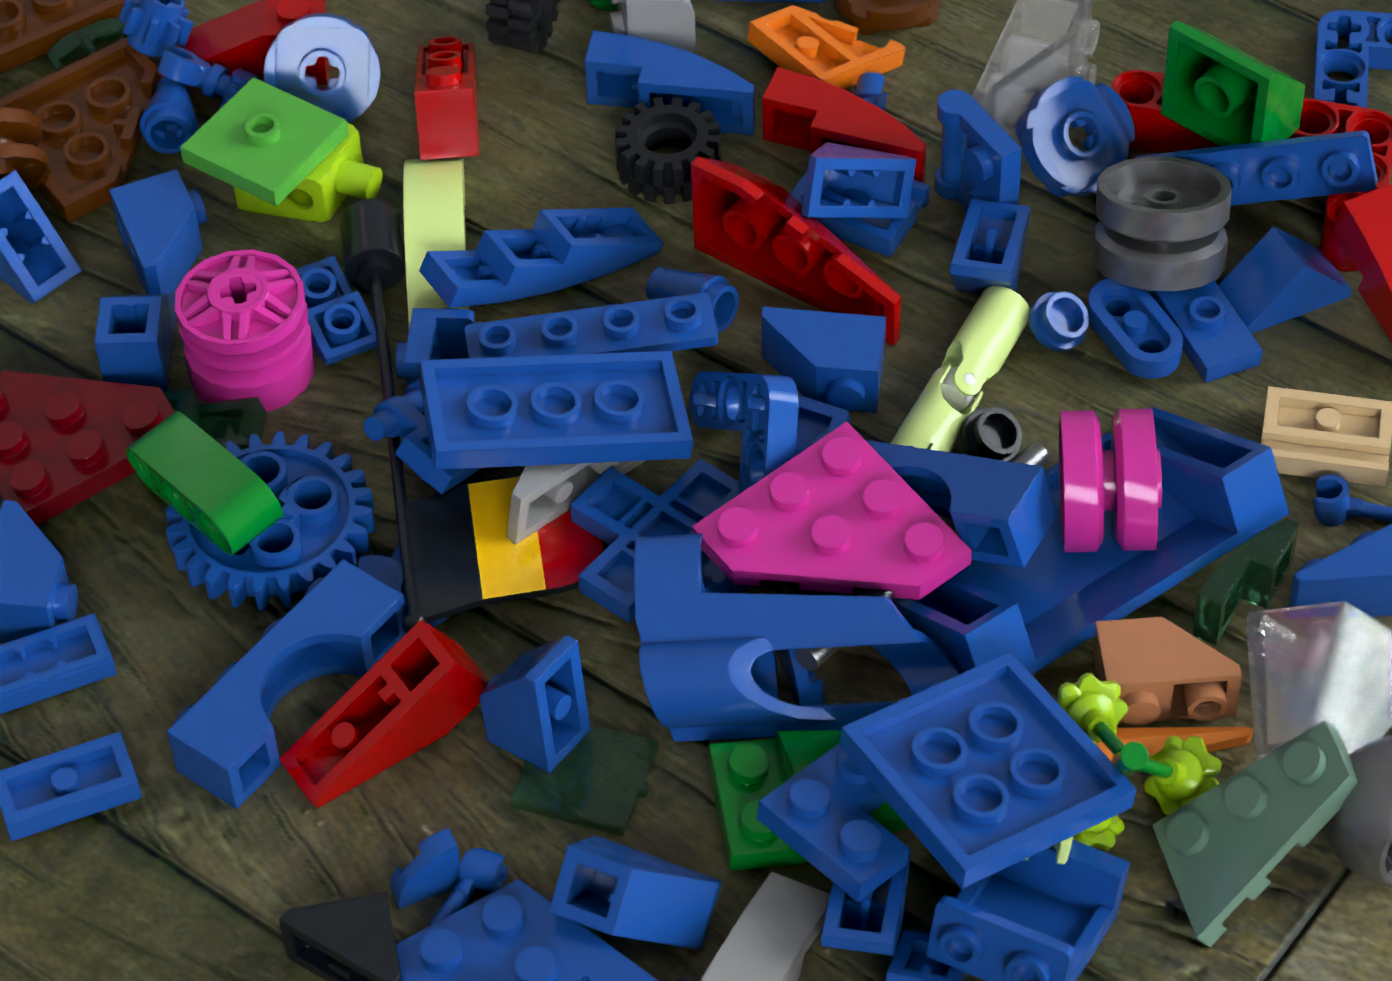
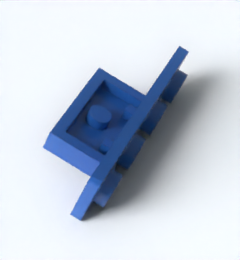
M1364 130L1134 157V159L1142 157H1176L1197 161L1219 170L1230 180L1232 191L1230 206L1372 191L1376 188L1378 182L1370 136Z
M705 292L468 324L464 328L469 358L679 351L718 344V330L710 295Z

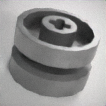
M1142 157L1124 160L1107 167L1097 178L1096 213L1101 221L1094 229V266L1104 277L1124 286L1148 291H1181L1199 288L1217 280L1226 269L1228 240L1226 229L1223 227L1230 218L1232 192L1230 180L1215 168L1197 161L1176 157Z

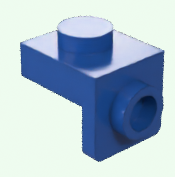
M413 308L408 341L398 342L396 348L395 364L397 378L406 379L407 386L419 379L420 360L469 358L464 328L468 324L475 323L474 312L468 309Z

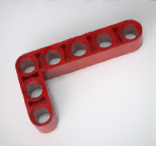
M1129 70L1122 72L1114 78L1111 88L1126 104L1135 127V141L1129 143V148L1166 153L1219 147L1217 144L1161 114L1165 74L1145 70ZM1304 97L1300 127L1288 139L1367 131L1370 136L1378 178L1374 190L1390 184L1392 175V116L1376 109ZM1371 191L1328 195L1320 250L1337 270L1349 272L1359 270L1333 230L1343 202Z

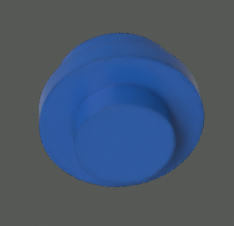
M1048 292L1032 304L1029 311V325L1035 338L1044 347L1055 352H1067L1083 341L1089 325V314L1084 303L1074 294L1068 292Z

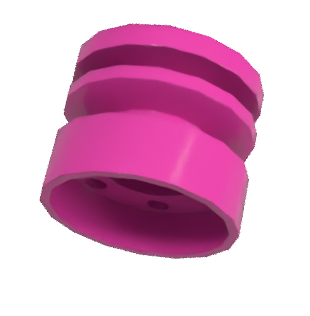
M258 250L227 251L204 259L185 274L175 291V315L179 324L180 338L184 343V357L189 381L201 400L216 410L236 415L264 414L288 405L306 390L315 374V349L311 327L308 323V307L305 302L304 283L294 266L275 254Z

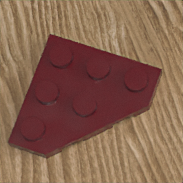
M4 371L0 373V493L4 500L16 501L36 526L135 473L126 457L125 448L175 411L160 387Z

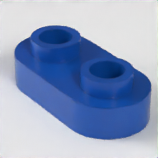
M1109 278L1098 282L1092 287L1088 296L1087 308L1089 324L1124 368L1138 377L1147 379L1162 378L1173 373L1181 362L1183 336L1178 327L1149 292L1143 289L1124 286Z

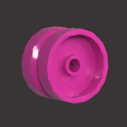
M1152 408L1117 410L1111 422V450H1102L1100 420L1093 410L1059 411V487L1064 553L1098 551L1104 537V511H1112L1115 541L1123 551L1156 550L1158 509H1161L1162 471L1160 449H1156Z

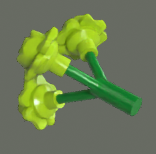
M1085 673L1081 675L1077 682H1066L1059 687L1057 703L1095 744H1097V741L1105 744L1113 754L1111 762L1124 776L1132 775L1137 771L1152 775L1145 781L1144 789L1145 792L1157 798L1164 814L1169 815L1219 784L1214 776L1221 770L1222 763L1219 758L1207 752L1203 739L1198 736H1191L1185 742L1178 736H1169L1162 750L1149 756L1147 748L1139 742H1130L1124 745L1116 736L1117 724L1127 714L1128 707L1125 701L1118 698L1121 694V686L1117 682L1100 681L1093 674ZM1116 815L1074 835L1073 840L1108 851L1115 845V836L1122 833L1125 825L1119 816Z

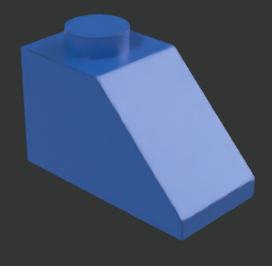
M178 169L109 189L118 232L145 294L173 293L203 250L199 225L207 222L204 204L196 188L187 191Z
M763 307L761 314L762 357L782 376L792 378L798 392L804 397L845 409L849 412H878L885 363L886 317Z
M4 500L0 509V642L7 643L74 620L78 605V591L75 584L69 583L61 554L16 501Z
M568 635L521 654L502 674L495 675L479 695L487 741L548 774L591 732L578 640Z

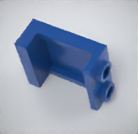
M1073 840L1069 857L1065 864H1056V849L1054 846H1051L1030 856L1029 860H1022L963 888L956 898L943 896L935 908L926 957L962 970L985 981H1077L1118 916L1131 862Z

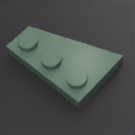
M1326 720L1313 726L1152 825L1195 936L1207 946L1211 947L1227 930L1222 924L1223 921L1246 897L1254 901L1271 883L1267 877L1269 872L1293 847H1305L1340 810L1344 800L1358 783L1351 758L1339 731Z

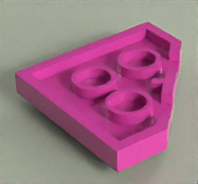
M845 422L692 526L693 534L704 533L701 549L733 584L760 586L761 580L799 583L800 590L853 594L854 588L893 591V598L920 600L971 564V549L848 422Z

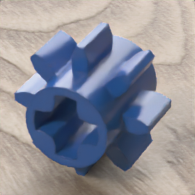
M125 0L118 21L125 24L123 33L128 35V44L138 52L153 57H162L164 50L170 52L171 47L175 46V44L185 47L194 24L193 21L187 19L189 10L184 8L185 0Z

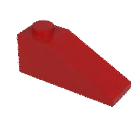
M259 0L192 28L185 47L176 44L175 47L190 51L209 63L211 67L217 63L228 68L227 74L230 76L237 68H242L260 76L261 81L265 82L264 64L266 55L281 28L287 23L293 22L307 14L327 13L326 0ZM317 57L315 65L306 66V75L315 76L317 85H328L329 58ZM158 72V74H159V79L165 77V76H163L162 74H160V73Z
M421 619L303 734L279 760L311 804L320 808L447 735L480 703L479 695L484 691L489 680L460 644Z

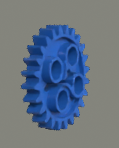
M277 431L271 445H263L257 434H251L249 448L240 450L233 442H225L226 449L267 484L278 499L284 512L283 518L234 555L229 556L172 507H166L165 510L169 525L165 529L170 551H173L178 571L186 570L189 585L195 587L205 583L208 598L214 600L228 590L231 605L234 608L239 607L247 596H255L258 611H264L270 597L279 596L285 608H291L293 593L302 591L305 595L307 589L316 579L325 577L343 559L358 568L356 553L369 552L368 534L375 532L374 504L371 488L366 487L364 471L362 469L353 470L351 456L346 453L334 458L332 444L328 441L313 451L310 448L309 436L307 434L300 436L294 445H286L283 431Z

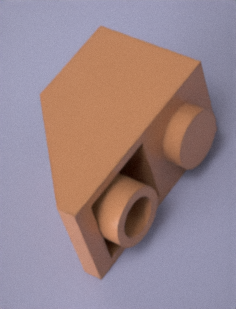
M1164 617L1096 621L1092 654L1094 676L1100 681H1115L1121 686V694L1118 698L1125 701L1128 711L1118 724L1143 726L1159 721L1186 719L1211 721L1219 717L1236 716L1242 679L1241 668L1238 663Z

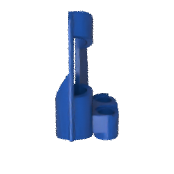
M704 533L637 537L634 551L635 620L642 643L639 649L640 671L644 688L655 716L662 726L669 728L674 742L776 737L777 731L841 730L843 726L897 702L798 706L778 700V671L775 650L869 645L880 652L899 672L906 682L911 695H915L963 673L937 643L921 631L910 626L890 598L878 596L711 593L713 589L712 579L704 575L701 549Z

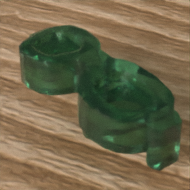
M109 18L92 23L59 40L50 49L47 57L54 70L57 71L61 67L62 62L74 56L83 48L89 56L98 51L95 45L111 41L121 35L123 39L128 37V35L123 33L125 24L118 21L117 18Z

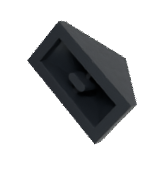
M387 892L288 909L279 919L287 958L326 981H402Z

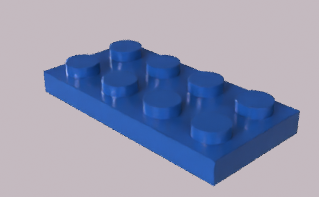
M672 351L420 360L419 383L434 470L690 459L693 437Z

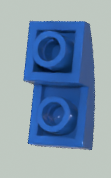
M334 255L296 269L304 283L305 302L308 307V323L312 331L314 349L326 366L377 347L375 323L359 291H352Z

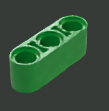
M179 411L172 413L125 448L126 457L141 480L156 495L229 556L234 555L284 516L278 499L267 484Z

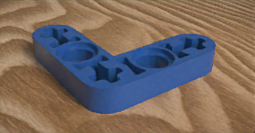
M1334 10L1320 18L1315 43L1312 99L1367 108L1368 68L1392 70V45L1386 41L1392 38V13ZM1338 37L1347 38V49H1337ZM1340 71L1352 75L1355 79L1349 82H1339L1328 78L1327 74Z
M702 371L697 374L692 383L689 398L690 413L694 424L700 428L742 431L738 495L796 456L799 405L797 387L792 378L782 375Z

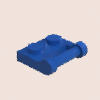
M948 90L942 93L937 99V118L943 125L941 166L935 171L936 193L942 198L957 200L963 206L965 213H967L971 198L1019 205L1022 148L971 95L961 90Z

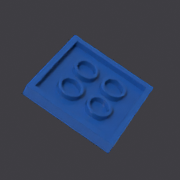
M1011 652L847 724L841 729L840 748L961 889L1132 808L1137 791L1134 785Z

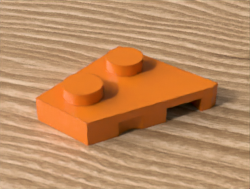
M794 5L750 21L747 36L748 42L780 68L814 77L842 89L856 85L858 78L864 73L875 72L883 74L902 66L906 49L904 45L891 39L883 48L856 40L858 34L857 27L840 21L826 20L817 13Z

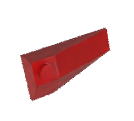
M699 156L691 163L695 249L821 311L886 317L885 342L892 346L900 339L901 296L816 217L801 215L802 204L789 192L768 178L756 175L732 163Z

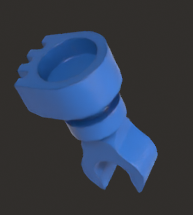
M175 46L171 47L170 52L164 50L157 69L160 74L169 79L193 87L203 88L202 94L209 98L215 99L218 95L223 97L219 109L253 77L261 80L260 76L242 68H237L230 76L227 74L228 68L217 63L211 67L209 63L197 55Z

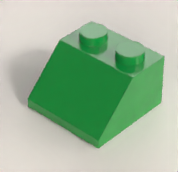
M1178 20L1169 26L1161 105L1162 115L1218 146L1288 139L1299 129L1305 84L1208 32Z

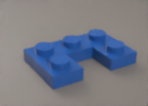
M839 744L759 801L757 820L857 902L882 885L907 864L910 848L869 815L885 803L886 800L840 748Z

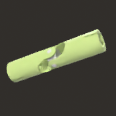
M991 286L982 292L947 349L941 367L933 373L890 444L951 453L960 438L963 421L975 411L983 395V391L980 390L985 382L998 374L1029 321L1030 308L1021 295L1003 286Z

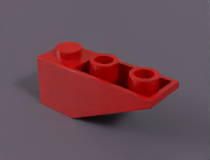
M442 36L430 39L428 46H418L414 88L420 160L479 156L475 43H462V38L457 36Z

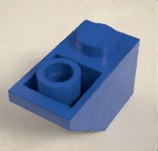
M175 293L113 295L100 298L94 344L103 381L160 387L162 391H168L176 318Z
M595 835L568 845L549 912L612 936L700 949L704 946L723 881Z

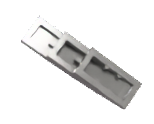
M771 872L742 912L701 981H797L801 974L804 955L823 929L830 894Z

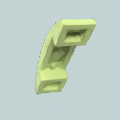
M463 157L428 160L408 159L404 161L403 212L409 329L413 308H449L419 270L427 251L466 250ZM470 306L455 307V308H449V309H468V310H470Z

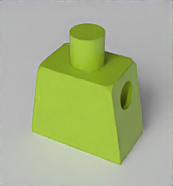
M347 123L349 135L278 206H274L234 187L237 209L323 223L332 218L347 195L362 200L375 199L382 184V170L379 167L363 163L359 131L354 125Z

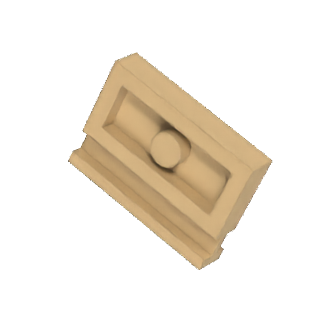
M1268 386L1261 444L1271 447L1279 474L1310 478L1336 475L1349 483L1386 487L1392 438V401Z

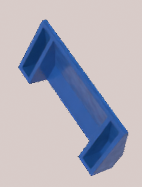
M1150 407L1153 410L1156 449H1160L1162 471L1161 509H1158L1156 550L1123 551L1115 541L1112 511H1104V537L1098 551L1064 553L1061 533L1058 462L1044 471L1058 515L1025 568L971 560L969 566L922 599L895 598L892 602L910 626L921 631L937 643L963 673L1011 652L1033 675L1092 638L1095 633L1096 621L1120 620L1242 543L1258 539L1266 532L1269 526L1289 515L1271 447ZM1111 431L1102 436V450H1111ZM856 588L858 595H860L866 588Z

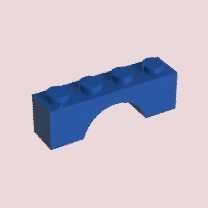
M819 433L812 445L827 434ZM865 440L937 515L953 520L959 538L971 549V560L1025 568L1058 515L1042 466Z
M344 559L325 577L316 579L307 589L304 598L282 619L273 621L264 631L261 640L238 662L229 664L220 674L217 683L194 705L184 708L175 718L167 734L176 771L237 810L281 765L274 728L270 721L272 713L281 699L296 686L316 677L329 674H350L363 677L406 634L401 625L402 620L406 617L403 594Z

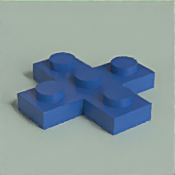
M700 458L665 493L658 496L613 467L607 469L570 504L571 521L609 545L578 575L579 592L630 623L635 618L634 551L637 537L693 534V525L738 496L739 481ZM702 550L704 575L712 579L713 589L711 593H743L750 586L733 584Z

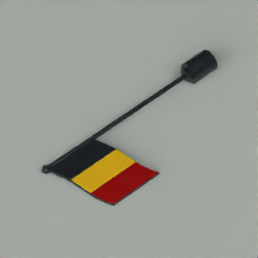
M365 199L351 204L343 211L340 217V231L347 281L355 288L371 292L382 393L383 400L388 397L395 396L383 291L392 288L400 282L405 273L399 215L396 209L382 200ZM400 436L394 438L387 437L407 616L402 620L401 625L406 633L421 619L429 623L483 605L560 594L579 588L578 575L604 551L602 540L571 521L570 510L518 544L512 543L507 538L512 492L520 477L466 484L450 489L442 495L436 493L407 502L403 461L395 455L401 444Z

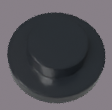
M998 407L980 408L972 412L963 421L960 438L967 455L1010 462L1019 453L1022 442V429L1017 419L1007 410Z

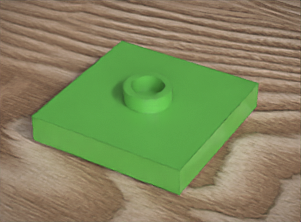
M253 77L180 147L184 163L274 206H278L349 133L346 119Z

